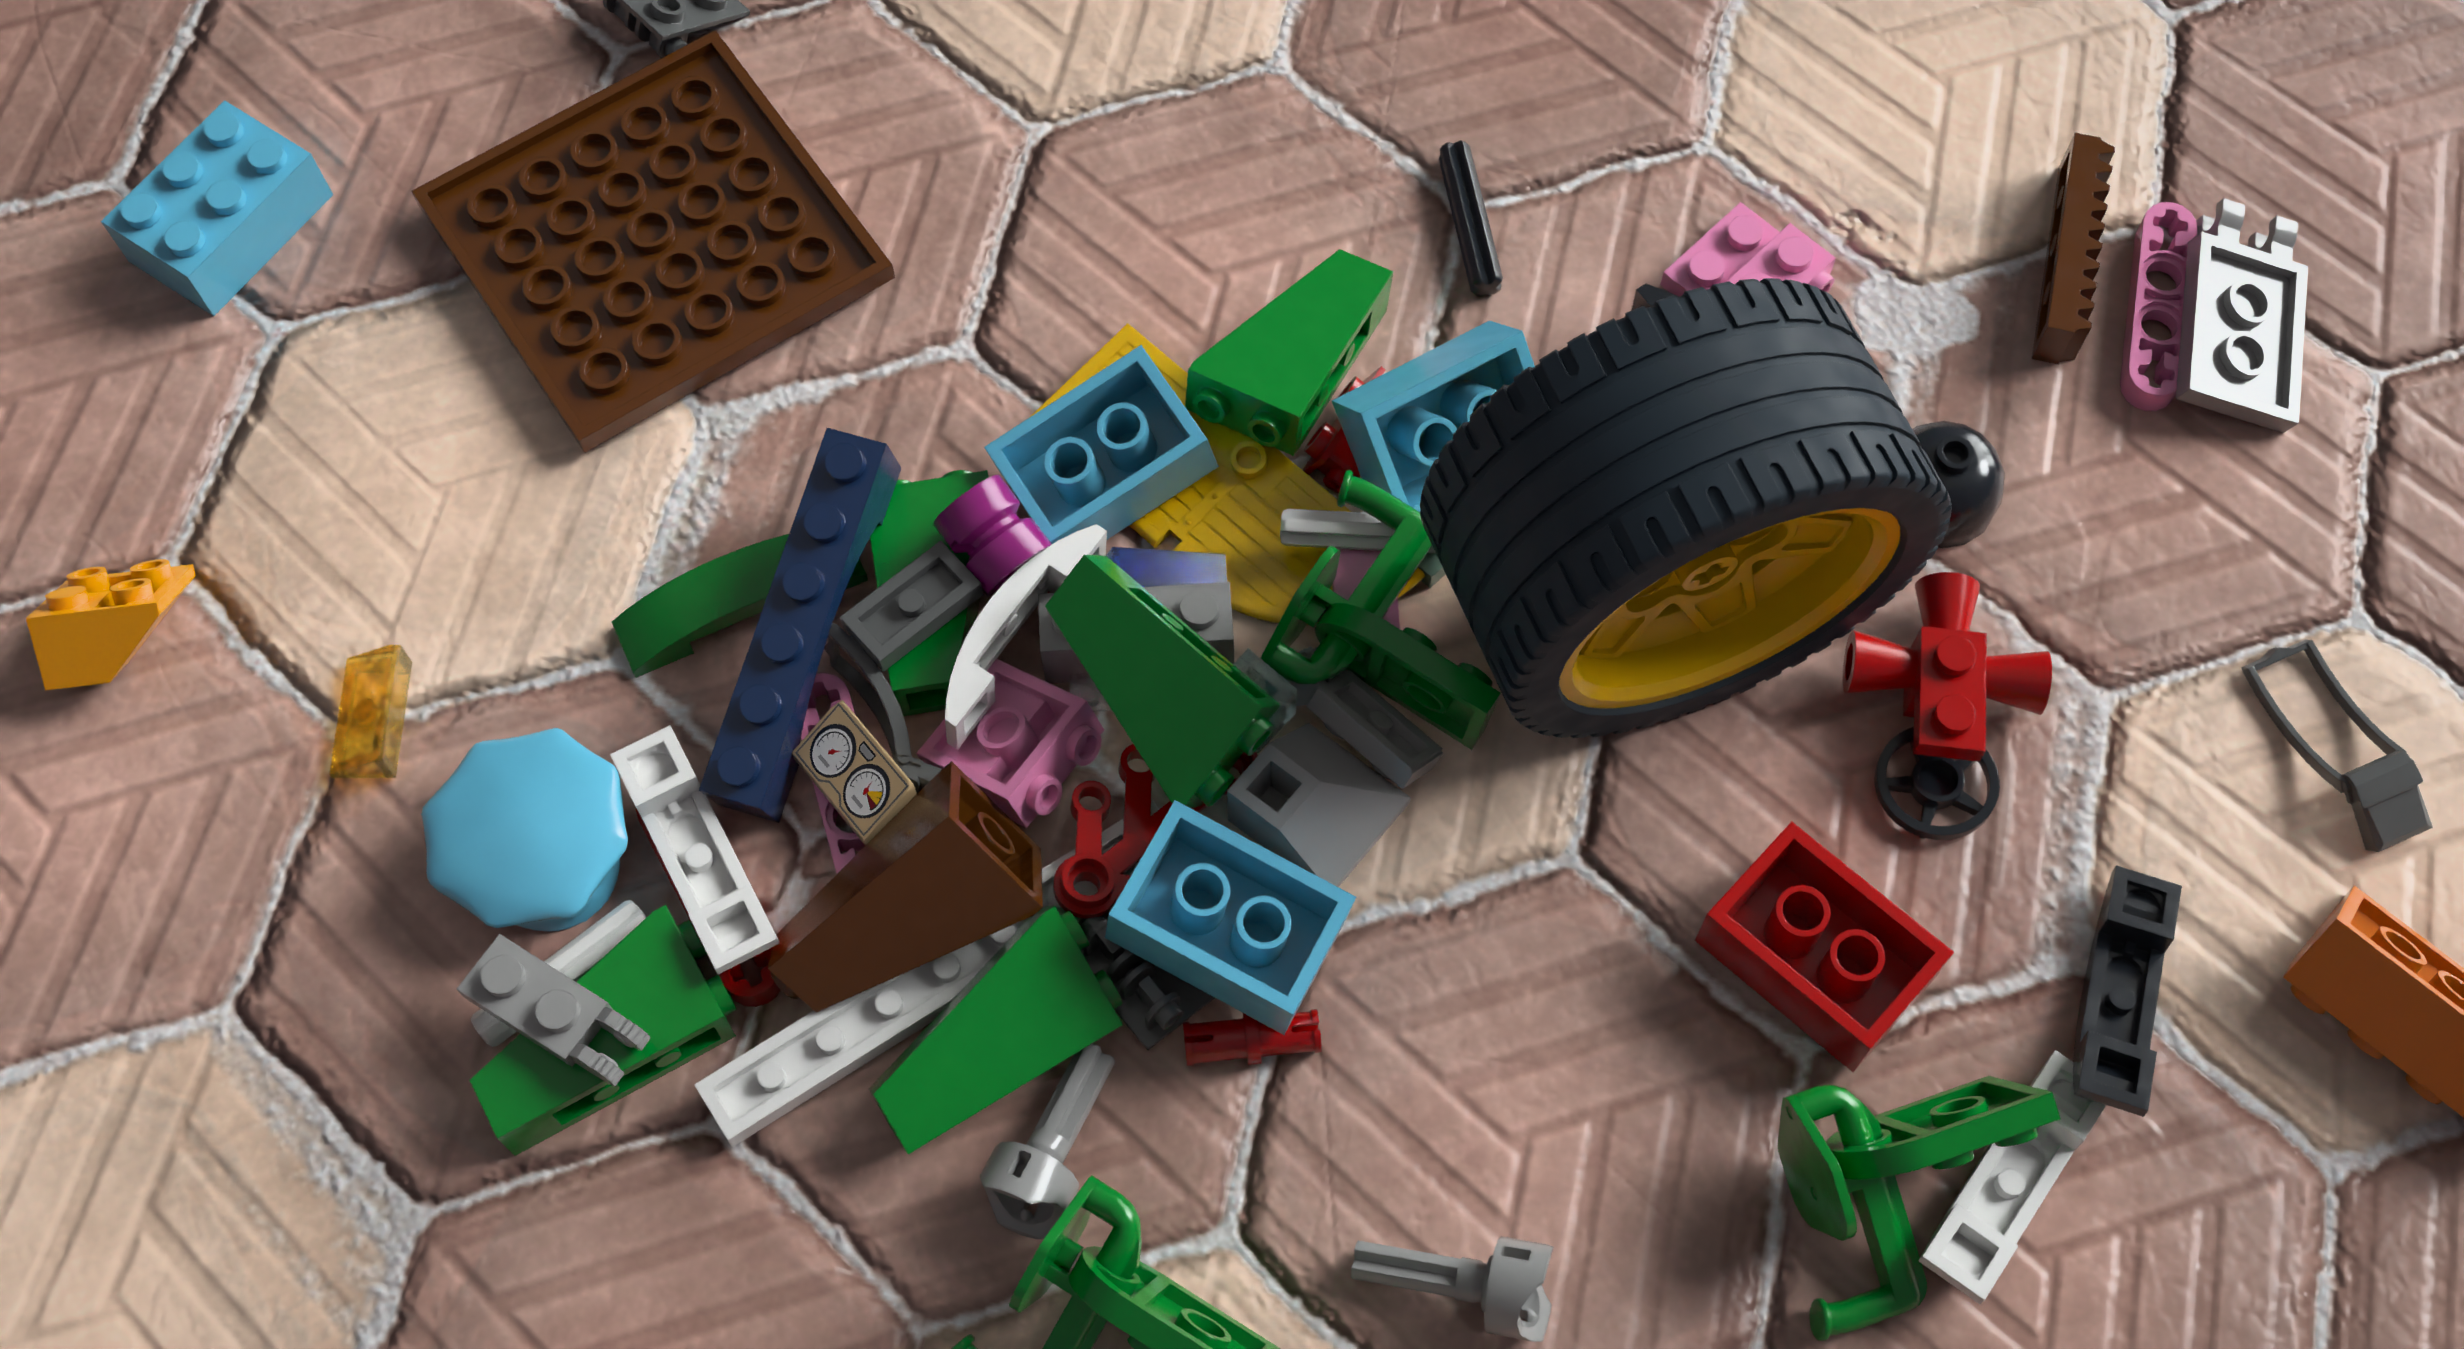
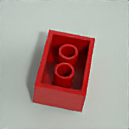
M1792 821L1707 913L1695 938V941L1852 1072L1860 1066L1926 990L1954 954L1953 950Z

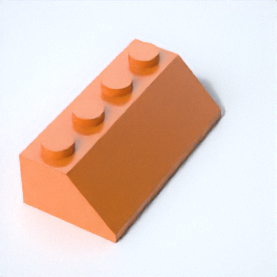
M2353 886L2294 957L2283 978L2292 984L2290 986L2291 992L2303 1005L2318 1014H2324L2327 1011L2348 1027V1036L2362 1051L2376 1059H2382L2385 1056L2407 1073L2405 1076L2406 1081L2420 1096L2436 1105L2444 1102L2464 1118V968L2356 886Z

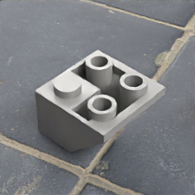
M1310 723L1270 742L1227 791L1229 822L1264 848L1337 887L1349 876L1411 800V797Z

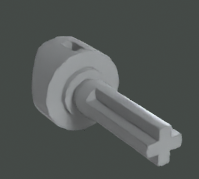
M1090 1044L1074 1054L1026 1145L1017 1142H1001L994 1148L980 1174V1179L997 1223L1022 1236L1043 1240L1079 1191V1182L1063 1163L1115 1064L1113 1056L1102 1053L1100 1046ZM1039 1202L1033 1216L1027 1209L1031 1203Z
M1501 1236L1497 1241L1493 1255L1489 1257L1486 1264L1477 1259L1465 1257L1460 1259L1357 1241L1354 1249L1355 1259L1351 1268V1278L1455 1297L1456 1300L1465 1302H1481L1486 1333L1532 1342H1542L1547 1330L1552 1306L1542 1284L1545 1280L1554 1247L1548 1244Z

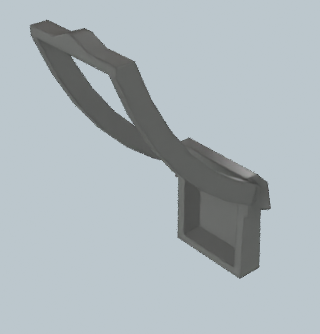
M832 623L824 650L830 657V666L844 677L865 700L884 732L893 760L914 784L916 794H918L942 769L912 757L907 726L901 707L889 683L863 648L842 628ZM839 646L864 672L871 685L852 665L840 656Z
M2305 639L2287 648L2274 647L2268 650L2261 659L2241 667L2255 695L2287 741L2325 781L2340 793H2345L2347 802L2352 805L2366 850L2380 852L2433 828L2418 786L2423 782V778L2414 760L2409 757L2402 747L2392 741L2372 723L2355 704L2326 664L2313 640ZM2304 650L2314 669L2346 714L2387 755L2341 775L2326 763L2295 730L2266 689L2257 670Z

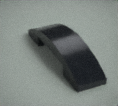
M2117 865L2112 871L2092 942L2080 1000L2073 1055L2074 1095L2142 1117L2148 1112L2157 1056L2156 1051L2150 1050L2164 954L2175 936L2181 885Z

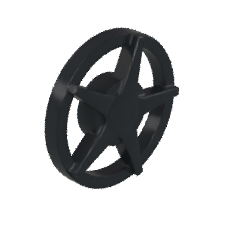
M1914 727L1900 732L1891 739L1883 749L1877 762L1874 784L1882 808L1897 825L1919 836L1918 838L1952 840L1974 832L1985 823L1997 803L2000 792L1998 770L1987 750L1978 762L1987 782V796L1983 806L1963 791L1965 785L1964 772L1976 761L1961 759L1955 761L1952 758L1914 754L1916 765L1910 776L1887 778V766L1892 755L1909 742L1913 751ZM1890 791L1911 793L1914 799L1922 805L1921 820L1918 821L1905 813L1897 805ZM1951 805L1974 815L1971 819L1957 825H1931L1936 810L1944 809Z

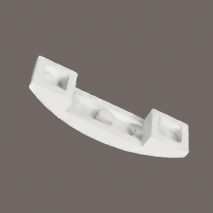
M1095 524L1058 540L1021 566L988 601L967 634L950 677L945 710L946 737L949 745L958 750L996 701L995 677L987 672V670L1038 606V594L1055 593L1083 555L1106 556L1107 530Z
M669 725L610 754L674 882L717 974L719 975L779 944L780 942L706 795L699 791L700 783L672 727Z
M2056 1050L2046 1061L2030 1086L2053 1092L2061 1119L2036 1128L2038 1136L2026 1143L2007 1147L1996 1146L1995 1143L1990 1144L1949 1207L1919 1259V1262L1978 1304H1981L1990 1293L2018 1248V1240L2073 1152L2084 1142L2106 1107L2105 1104L2074 1095L2073 1062Z

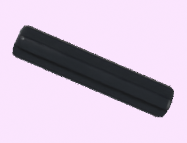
M1462 140L1455 143L1447 142L1440 148L1439 163L1470 290L1476 296L1495 294L1501 290L1503 276L1470 145Z

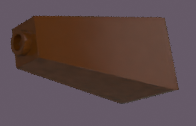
M951 761L776 934L780 943L771 949L768 965L775 984L785 995L792 999L800 998L817 1013L1025 920L1043 908L1041 848Z

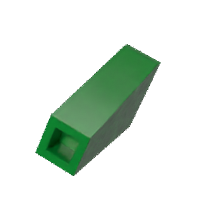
M1339 249L1193 361L1188 369L1185 408L1198 414L1208 422L1221 424L1253 438L1263 446L1273 447L1295 456L1387 312L1394 271Z
M955 470L946 473L941 478L915 482L897 480L882 526L877 525L870 537L877 588L939 541H942L966 566L969 559L967 552L954 553L933 526V522L958 497L989 478L988 470L978 472ZM980 598L888 668L890 687L901 707L903 717L946 710L950 677L963 642L977 618Z
M1083 555L1045 605L1047 611L1172 803L1176 800L1189 808L1202 806L1203 803L1208 807L1212 806L1232 784L1234 776L1228 771L1243 752L1248 756L1252 755L1269 738L1275 727L1269 719L1281 705L1111 559L1101 555Z
M666 905L658 908L577 981L578 984L607 1001L613 1010L636 1024L650 1036V1040L642 1051L634 1047H627L617 1040L613 1034L603 1028L599 1030L588 1047L597 1053H603L613 1059L624 1072L616 1086L606 1083L576 1063L572 1067L521 1034L469 1080L497 1139L514 1156L736 1037L726 1015L734 1012L737 1008L718 974L706 980L697 960L706 956L707 952L690 920L677 925Z
M1044 906L1031 916L869 1088L875 1102L907 1154L912 1153L1123 1025L1114 1010L1123 1004L1122 999L1103 969L1095 974L1091 970L1081 950L1089 946L1088 939L1070 911L1060 915L1055 906Z

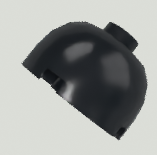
M1940 421L1916 426L1913 428V431L1951 499L1949 527L1938 548L1943 549L1965 545L1985 532L2002 502L2005 471L1999 455L1983 434L1965 424Z

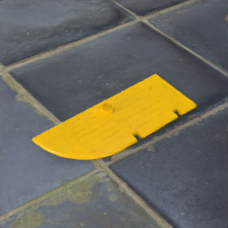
M1127 323L1031 416L1140 345L1143 346L1184 406L1188 373ZM1187 410L1208 439L1219 467L1129 526L1154 548L1158 547L1171 534L1180 543L1169 553L1167 559L1195 584L1230 582L1231 607L1233 610L1256 619L1279 623L1295 592L1327 549L1283 545L1280 539L1283 510L1352 511L1346 506L1339 507L1337 499L1278 449L1263 446L1251 437L1221 424L1208 422L1198 414ZM1419 568L1415 570L1398 595V598L1425 577L1422 570Z

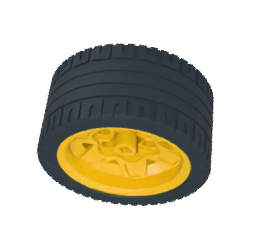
M1764 278L1760 282L1756 279L1739 280L1736 284L1724 282L1713 284L1710 289L1700 287L1685 291L1682 296L1677 298L1672 295L1655 301L1654 305L1648 308L1641 306L1625 313V317L1617 321L1613 318L1597 326L1596 331L1588 335L1583 333L1567 342L1568 346L1560 351L1555 349L1539 359L1540 363L1533 368L1528 367L1515 376L1513 383L1503 385L1490 396L1489 403L1481 404L1470 415L1469 422L1461 424L1454 432L1453 440L1446 442L1439 452V458L1433 462L1429 470V476L1426 477L1420 500L1422 525L1512 716L1521 725L1534 732L1546 736L1553 735L1559 738H1567L1569 736L1572 738H1585L1589 735L1592 737L1606 736L1611 732L1618 734L1629 732L1633 728L1641 729L1653 726L1658 721L1662 723L1678 718L1681 714H1691L1702 710L1708 704L1713 703L1715 705L1729 699L1732 694L1737 692L1741 694L1756 687V683L1764 679L1768 681L1782 674V670L1788 667L1793 668L1807 660V656L1812 653H1819L1832 644L1831 641L1834 639L1842 638L1854 630L1856 624L1865 622L1876 613L1877 608L1885 606L1895 597L1896 592L1903 590L1912 581V576L1919 574L1926 566L1927 560L1931 559L1937 551L1938 545L1942 543L1946 535L1951 517V499L1948 491L1841 304L1832 295L1806 283L1802 284L1794 280L1785 279L1782 281L1774 278Z

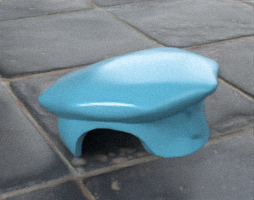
M552 728L519 737L486 740L476 743L468 751L449 779L423 806L421 813L426 844V874L429 883L438 892L468 910L484 924L494 928L517 925L537 931H560L587 921L609 900L618 879L620 857L625 852L628 842L618 770L613 764L591 752L559 728Z

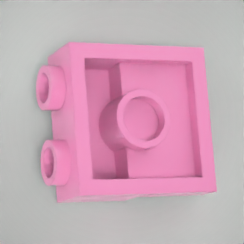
M1740 202L1663 272L1660 285L1668 292L1680 297L1685 291L1700 287L1710 289L1713 284L1724 282L1736 284L1739 280L1756 279L1760 282L1764 278H1774L1782 281L1787 279L1798 281L1802 284L1806 283L1828 293L1835 280L1830 276L1836 257L1791 223L1779 232Z
M996 659L987 670V672L995 677L996 701L960 748L957 750L947 743L944 719L916 754L924 763L941 769L952 761L1012 821L1027 828L1038 814L1042 816L1048 815L1058 806L1062 797V783L1076 765L1086 766L1096 758L1101 747V734L1104 728L1087 700Z

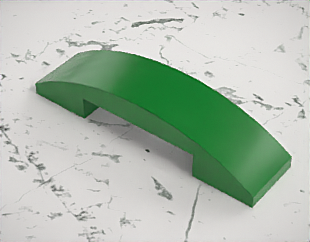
M789 534L743 547L704 563L655 589L616 617L612 624L635 678L694 654L690 642L761 613ZM860 559L845 590L868 581Z

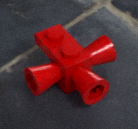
M1933 573L1920 578L1915 583L1923 626H1921L1910 648L1852 630L1845 649L1842 682L1845 694L1904 689L1903 716L1914 717L1913 754L1979 762L1986 752V698L2038 715L2043 714L2051 690L2052 659L2048 651L1987 656V633L1970 631L1980 584L1973 577L1962 573Z

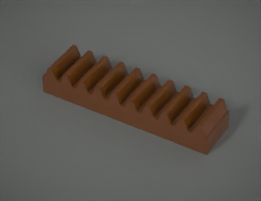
M2074 133L2058 169L2031 358L2034 360L2054 364L2075 360L2092 328V322L2088 321L2095 306L2091 298L2097 288V282L2093 281L2100 268V263L2096 259L2103 243L2099 242L2105 229V224L2101 221L2108 207V204L2104 203L2110 191V185L2107 184V181L2112 173L2113 166L2109 165L2115 153V147L2102 141L2101 137Z

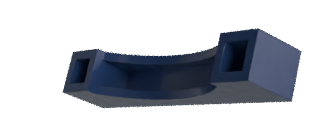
M826 428L699 788L700 792L720 806L777 823L780 822L799 764L793 758L792 752L800 744L811 691L832 623L854 568L877 525L882 526L901 471L900 464L886 443Z

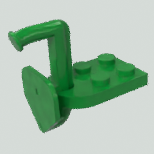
M1346 470L1339 491L1337 505L1339 507H1343L1345 504L1354 506L1392 528L1395 532L1348 600L1330 590L1336 577L1341 551L1332 545L1329 546L1295 592L1259 662L1285 679L1297 684H1316L1337 675L1345 669H1350L1366 684L1472 750L1484 733L1501 692L1492 687V680L1477 667L1464 662L1456 665L1437 653L1436 645L1423 633L1409 627L1404 628L1402 631L1383 619L1430 550L1432 544L1422 525L1419 511L1373 483L1353 476L1351 470ZM1307 624L1312 628L1315 627V634L1320 642V645L1310 659L1290 648Z
M1986 1076L1875 1116L1847 1089L1835 1085L1813 1087L1782 1099L1778 1152L1792 1198L1799 1213L1810 1227L1841 1241L1850 1239L1857 1232L1856 1216L1849 1195L1852 1192L1880 1283V1287L1841 1301L1827 1303L1823 1298L1814 1299L1811 1303L1809 1319L1813 1336L1818 1341H1826L1830 1335L1856 1331L1911 1311L1918 1307L1926 1296L1927 1279L1922 1263L1919 1262L1920 1256L1895 1175L1919 1170L1931 1165L1933 1169L1958 1167L1974 1159L1973 1150L1993 1143L1996 1146L2007 1147L2023 1144L2035 1139L2038 1136L2036 1128L2061 1119L2053 1092ZM1834 1115L1838 1132L1825 1141L1813 1121Z
M1092 1175L1087 1179L1040 1244L1009 1303L1010 1308L1020 1313L1040 1299L1052 1284L1072 1295L1042 1349H1092L1107 1322L1130 1335L1127 1341L1133 1349H1281L1162 1273L1140 1262L1142 1245L1141 1223L1134 1205L1120 1192ZM1092 1213L1113 1228L1102 1247L1090 1246L1084 1249L1077 1242ZM969 1334L951 1349L978 1348L973 1344L975 1337Z

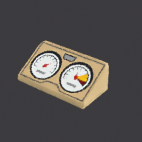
M843 700L834 705L792 752L796 762L864 845H867L917 795L911 780Z

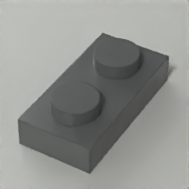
M939 541L844 613L840 620L843 629L884 672L978 600L984 593L981 582L942 541Z

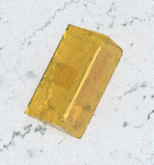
M386 645L347 658L329 775L332 778H396L412 661L401 645Z

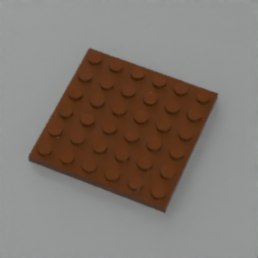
M716 30L411 191L417 204L584 453L895 278L892 263Z

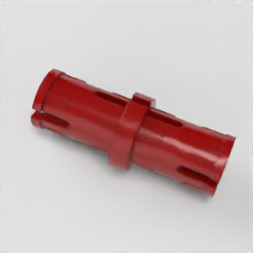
M1312 1009L1309 1012L1296 1013L1285 1035L1244 1013L1241 1019L1192 1024L1185 1022L1183 1023L1187 1066H1193L1196 1063L1247 1058L1248 1065L1261 1064V1057L1313 1051L1314 1053L1322 1052L1321 1033L1318 1030L1317 1009Z

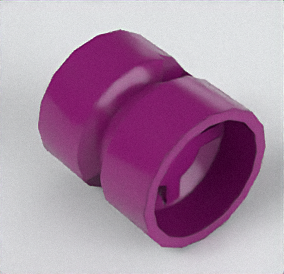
M993 475L969 489L947 506L933 522V526L954 553L967 552L969 559L966 567L981 582L982 589L987 596L995 594L1021 566L1052 545L1032 518H1019L1016 512L1020 502L1000 475Z

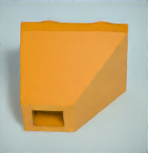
M157 559L138 563L130 568V572L107 574L105 567H90L68 574L66 576L67 580L57 590L46 594V600L26 617L45 691L110 683L130 662L195 578L196 574L193 564L171 567L169 560Z

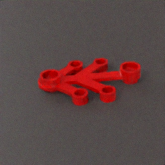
M1134 744L1129 745L1123 750L1118 767L1119 776L1125 783L1123 838L1103 855L1102 822L1107 818L1111 805V794L1108 788L1097 781H1085L1080 783L1072 794L1070 811L1073 818L1077 821L1075 855L1063 861L1058 867L1053 881V893L1059 906L1066 912L1070 911L1073 916L1078 918L1099 917L1113 907L1131 875L1123 874L1140 861L1173 804L1169 801L1150 816L1151 790L1155 776L1150 769L1145 772H1136L1129 767L1128 762L1133 759L1144 761ZM1243 752L1232 767L1242 775L1258 756L1257 752L1250 756ZM1234 778V780H1233L1232 784L1230 785V787L1235 783V781H1236L1238 778ZM1091 796L1097 798L1102 806L1097 810H1087L1082 807L1079 801L1084 797ZM1203 803L1202 806L1191 809L1200 813L1207 805ZM1080 881H1089L1097 887L1098 892L1091 896L1082 895L1075 890L1074 885Z

